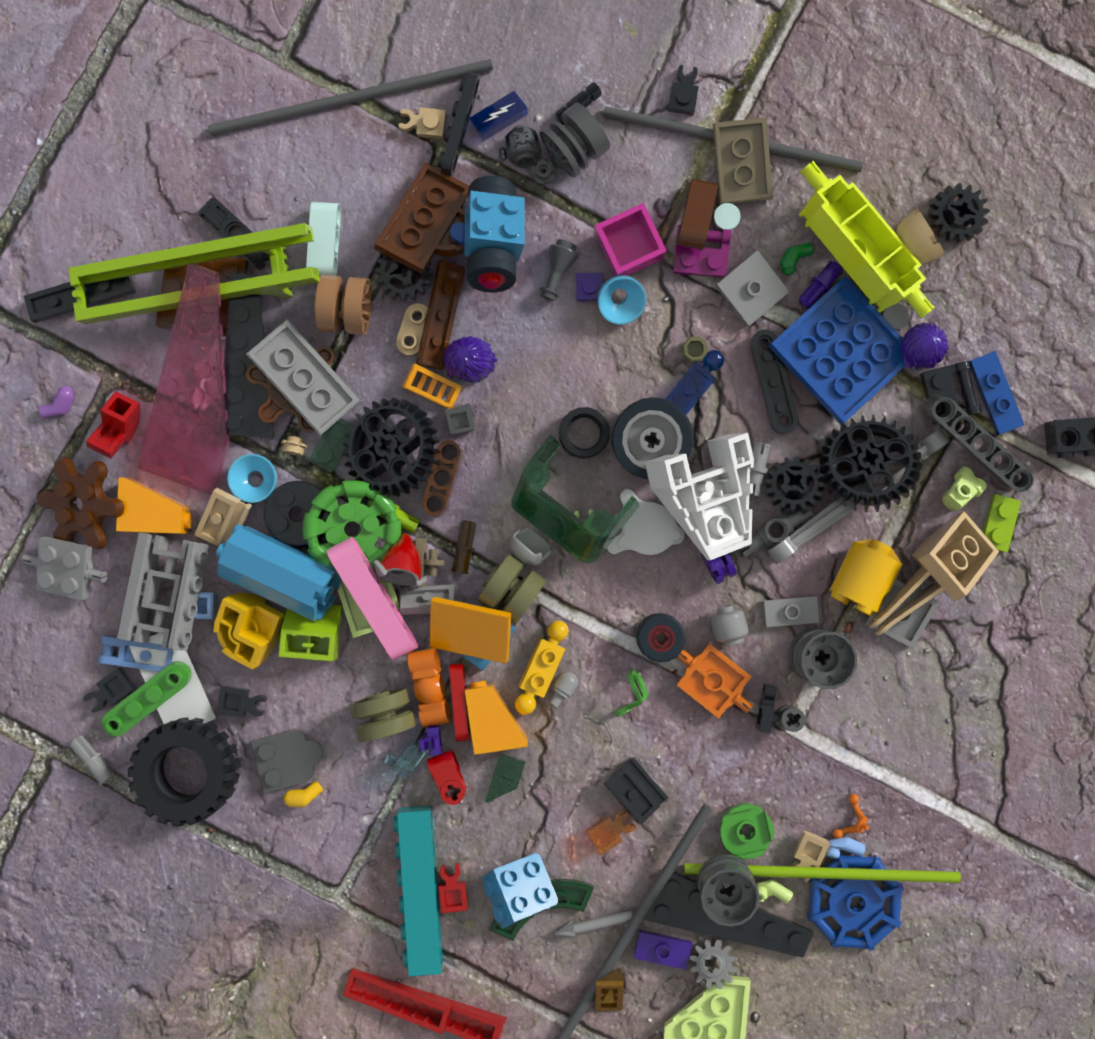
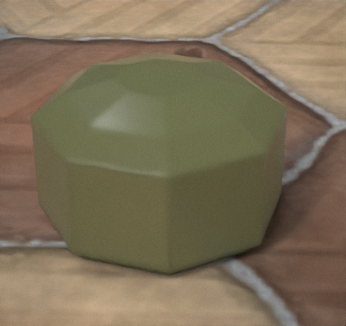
M700 336L689 337L682 345V357L689 363H699L708 354L707 342Z

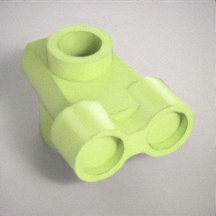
M963 466L954 475L955 482L943 494L942 501L948 509L960 510L973 497H979L987 488V484L982 479L976 478L970 468Z

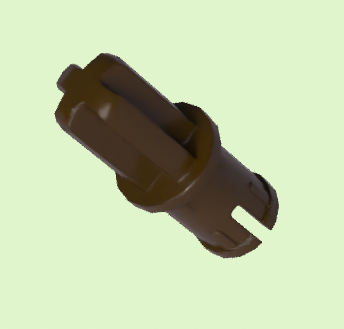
M461 521L457 545H454L456 551L453 568L451 569L452 572L468 574L471 552L475 550V548H472L476 530L475 522Z

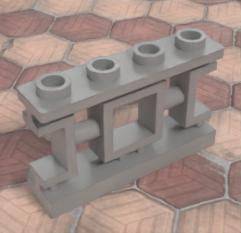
M139 532L117 639L148 643L150 631L164 634L162 648L187 651L192 640V627L198 610L197 602L199 592L203 586L202 577L208 560L209 546L208 544L183 540L181 553L167 551L169 537ZM160 555L167 556L164 572L157 571ZM178 558L185 560L183 575L175 574ZM161 577L175 580L170 606L156 603ZM149 608L156 610L153 625L146 623ZM167 612L175 613L172 628L164 627Z

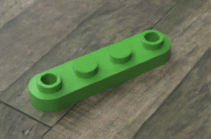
M181 661L170 663L103 716L102 727L104 731L111 736H121L190 682L192 678L190 667ZM176 674L179 681H175L171 675ZM112 721H116L118 723V727H115L112 724Z

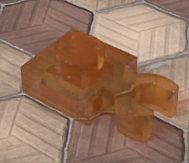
M627 811L619 812L613 822L609 817H605L585 830L600 856L623 841L619 834L622 832L630 833L636 828L633 823L623 826V819L629 816Z

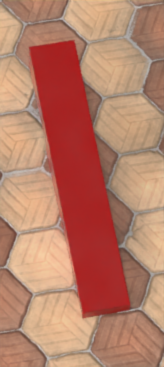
M354 968L350 971L343 994L347 998L437 1033L443 1034L446 1031L464 1039H501L507 1019L505 1016Z

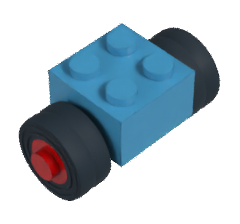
M483 176L475 179L468 188L464 256H469L467 260V280L469 285L478 291L488 293L506 291L516 282V262L519 261L525 245V198L516 196L515 186L508 179L500 176Z

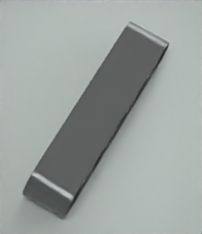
M934 395L927 399L924 406L927 416L1003 485L1016 492H1025L1032 487L1034 477L1031 471L953 400L940 395ZM940 402H944L945 410L940 415H937L935 411L936 406ZM959 420H963V429L960 432H956V423ZM982 437L983 445L976 450L974 447L975 441ZM998 455H1001V464L997 467H994L995 458ZM1020 472V481L1013 484V477Z

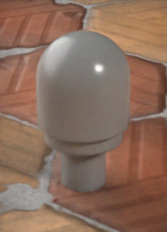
M563 672L559 675L553 685L552 690L555 693L549 703L558 708L564 698L568 700L573 695L578 686V678L574 673Z

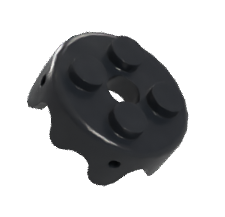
M291 481L280 485L271 493L265 504L264 520L269 533L274 539L292 547H309L307 540L303 539V520L295 522L291 518V511L293 508L300 506L304 512H309L312 506L311 501L322 489L309 482ZM322 509L318 518L326 521L330 512ZM325 533L317 535L319 542L323 540Z

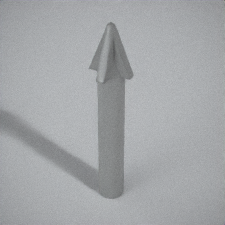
M630 910L574 924L571 921L554 932V935L576 938V934L628 923L633 917Z

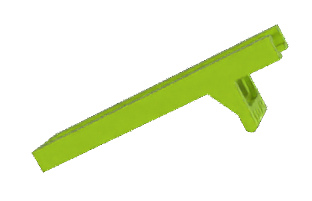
M306 223L69 267L70 284L75 287L72 296L77 299V302L73 303L75 321L92 324L251 294L278 296L282 299L293 298V293L288 288L320 282L319 271L317 267L289 271V266L285 264L288 258L283 252L286 251L288 246L314 242L313 229ZM261 251L270 255L272 274L90 308L86 306L84 284Z

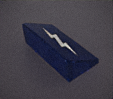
M512 91L469 119L481 139L485 141L526 116L528 108L517 93Z

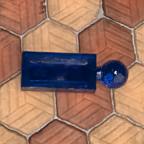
M718 350L708 351L703 358L704 365L701 366L695 362L665 399L679 406L687 415L715 381L716 378L711 372L722 368L725 361L723 354Z

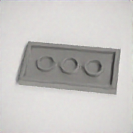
M288 319L246 354L252 363L319 436L360 402L359 398Z

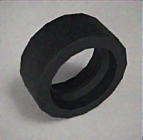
M579 407L570 411L563 418L559 428V440L563 448L571 456L579 459L598 455L606 447L610 436L606 418L599 411L589 407ZM579 418L592 419L600 429L598 442L588 449L576 447L569 438L568 430L570 425Z

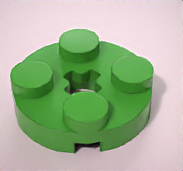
M739 803L722 814L719 834L725 848L732 854L742 859H753L761 856L767 850L766 848L774 838V826L769 815L760 806L751 803ZM744 824H748L749 827L754 829V831L750 832V837H745L742 833L739 834V830L743 828Z

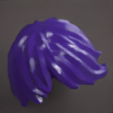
M923 322L913 326L905 333L901 343L902 359L904 360L905 367L911 369L914 366L916 370L919 368H935L944 359L949 350L944 330H941L940 327L931 322Z
M463 336L461 339L453 340L444 353L447 376L450 378L454 376L459 381L463 379L473 383L487 378L488 374L494 372L495 362L498 360L495 358V353L492 352L491 345L480 338Z

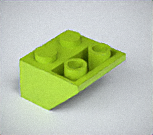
M332 604L324 617L316 621L287 609L281 628L279 657L335 661L338 659L343 605Z

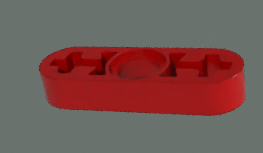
M450 664L449 672L456 742L470 741L464 664Z

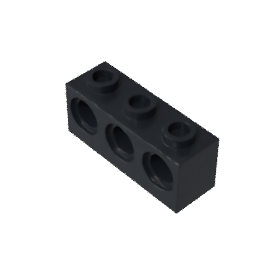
M1095 417L1054 420L1044 423L1047 454H1057V459L1074 457V452H1083L1084 457L1095 456ZM1089 431L1094 435L1093 443L1088 440L1087 435ZM1062 433L1068 438L1066 446L1061 442Z

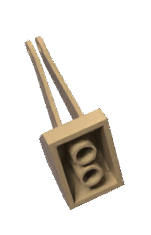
M964 511L954 516L924 540L912 554L920 569L886 607L869 622L868 626L872 629L883 622L874 631L879 636L941 592L954 602L967 596L999 551ZM928 577L934 581L929 587L892 614Z

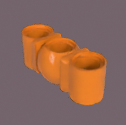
M431 648L409 652L408 666L412 675L411 678L414 680L415 697L419 701L417 706L422 727L450 723L451 712L447 696H445L444 680L442 675L439 674L441 667L437 649Z

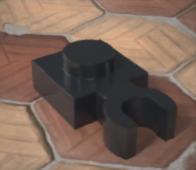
M683 65L679 66L677 79L680 83H672L668 112L694 115L699 86L691 84L696 80L698 74L697 67L693 68L691 76H685L683 74Z
M120 667L96 683L100 691L88 693L83 700L88 701L93 697L97 699V706L91 710L95 713L104 709L107 701L112 706L133 692L136 687Z
M764 683L755 728L760 732L771 733V727L776 726L778 716L777 711H774L775 706H773L777 687Z
M221 686L217 713L245 717L246 711L249 710L254 716H262L265 714V711L258 710L256 702H265L268 697L257 695L250 698L249 689Z

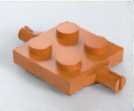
M708 642L700 654L694 656V658L685 650H682L681 654L686 659L680 654L676 657L686 665L685 672L676 685L718 719L733 704L737 705L745 713L750 711L742 703L750 709L753 704L742 697L741 694L744 686L752 676Z

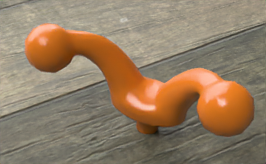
M851 794L848 800L853 806L858 821L856 825L834 830L832 834L834 839L842 838L843 834H860L863 830H869L867 817L857 804L859 797L856 794Z

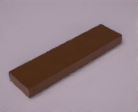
M438 260L416 359L417 365L443 371L444 353L449 345L466 267L445 260Z

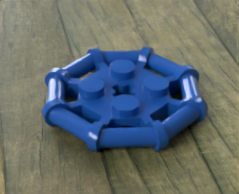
M840 853L839 858H835L825 867L848 868V866L868 869H887L882 864L881 858L876 855L864 857L843 855L842 853ZM811 878L809 880L811 889L807 918L817 926L833 948H863L872 951L896 927L900 928L902 924L900 921L902 891H904L902 883L898 881H884L888 887L880 890L873 880L838 879L832 886L825 883L828 879ZM821 889L828 892V907L820 909ZM890 896L888 915L884 913L883 902H885L886 897ZM862 897L859 901L861 904L859 908L856 906L850 908L851 898ZM832 916L840 926L836 932L826 922L825 917ZM881 919L885 922L870 935L869 929ZM854 929L862 932L863 937L845 936L847 931Z

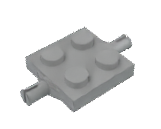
M51 537L39 538L38 556L24 554L22 557L24 560L22 561L23 565L36 567V590L81 601L88 599L89 585L92 580L104 583L107 580L105 576L108 575L106 571L93 569L91 546Z

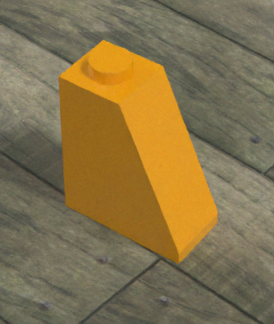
M118 477V498L124 504V513L122 516L117 517L116 531L189 533V529H191L193 524L192 513H189V507L134 479Z
M486 680L470 682L471 687H466L465 696L474 755L528 747V737L493 683L486 684Z

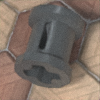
M784 705L778 710L777 721L786 730L797 732L804 727L806 719L800 709L793 705ZM789 713H792L794 715L793 718L795 721L793 723H790L788 721L789 718L787 717V715Z

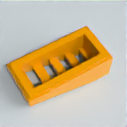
M415 363L411 364L401 385L402 388L445 408L454 406L462 388L461 385ZM417 372H420L422 375L417 386H411ZM427 377H430L432 379L426 392H424L422 388ZM439 381L442 384L436 397L432 396V392ZM448 385L452 388L446 401H443L441 398Z

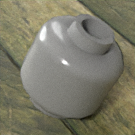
M733 605L717 608L718 614L713 615L710 619L715 640L723 642V646L744 642V637L749 633L745 613L739 609L734 610Z

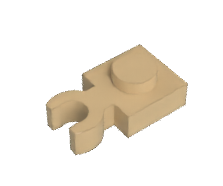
M419 107V115L414 114L409 109L400 110L401 117L410 118L407 124L399 123L401 131L410 132L413 129H417V137L444 140L446 110Z
M804 830L793 852L794 858L799 860L794 861L791 866L811 867L813 865L820 867L830 846L829 840ZM804 878V881L808 882L811 878Z

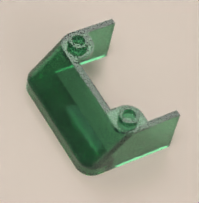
M549 435L524 467L511 499L512 507L518 514L579 561L585 564L594 563L601 557L640 505L637 499L631 496L616 517L607 511L596 510L584 522L543 491V488L550 479V472L546 464L560 447L557 440L552 435Z

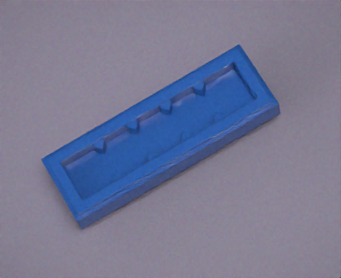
M996 351L970 360V369L996 435L1024 426Z

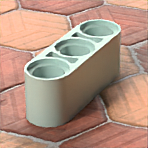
M311 202L309 226L313 229L314 242H309L307 246L306 268L317 267L319 278L321 275L337 276L341 220L339 203Z

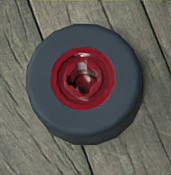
M664 613L651 614L644 618L638 625L636 632L637 645L642 654L650 660L659 663L669 662L676 658L683 650L686 641L685 631L680 622L671 615Z

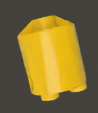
M869 539L852 542L838 574L829 588V591L832 592L830 597L845 605H848L849 601L857 604L855 608L858 611L873 617L874 613L879 614L882 603L900 572L902 563L894 550L880 541Z

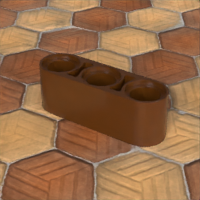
M692 178L677 245L703 251L718 184Z
M446 440L439 444L437 450L440 453L435 454L434 458L438 463L432 465L431 470L433 473L429 476L422 500L423 510L431 516L438 517L447 511L461 464L462 449L452 440ZM448 446H453L457 450V455L452 460H446L443 457V451ZM442 471L447 472L450 477L449 482L444 486H439L436 483L437 474ZM433 497H439L442 500V507L437 512L431 511L428 506L430 499Z

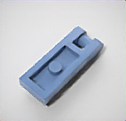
M102 635L101 644H103L102 654H99L98 663L159 672L172 663L173 650L162 648L160 644L139 643L117 639L116 636ZM114 646L119 647L118 656L113 655ZM129 646L168 651L166 665L158 666L137 663ZM142 651L140 659L142 661H149L151 653L149 651Z

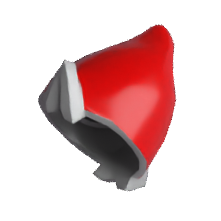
M402 533L399 540L388 549L381 562L378 560L374 561L377 576L389 583L411 585L410 589H413L427 581V577L422 576L420 555L412 538L406 533Z

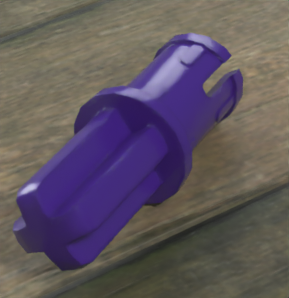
M830 260L822 272L811 279V285L799 297L798 302L806 309L812 307L823 293H827L830 290L829 287L842 274L843 268L837 262Z

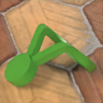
M636 670L628 672V679L637 700L615 710L616 717L631 711V708L641 705L648 698L649 694L644 681ZM634 679H635L636 682L638 683L639 688H640V690H641V692H642L643 697H641V694H640V692L638 691V688H637V686H636V684H635Z

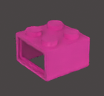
M644 203L594 226L593 234L614 277L619 275L628 276L664 259L667 252Z

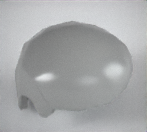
M524 528L521 532L518 529L509 539V548L513 557L526 566L541 564L551 553L549 544L530 528Z

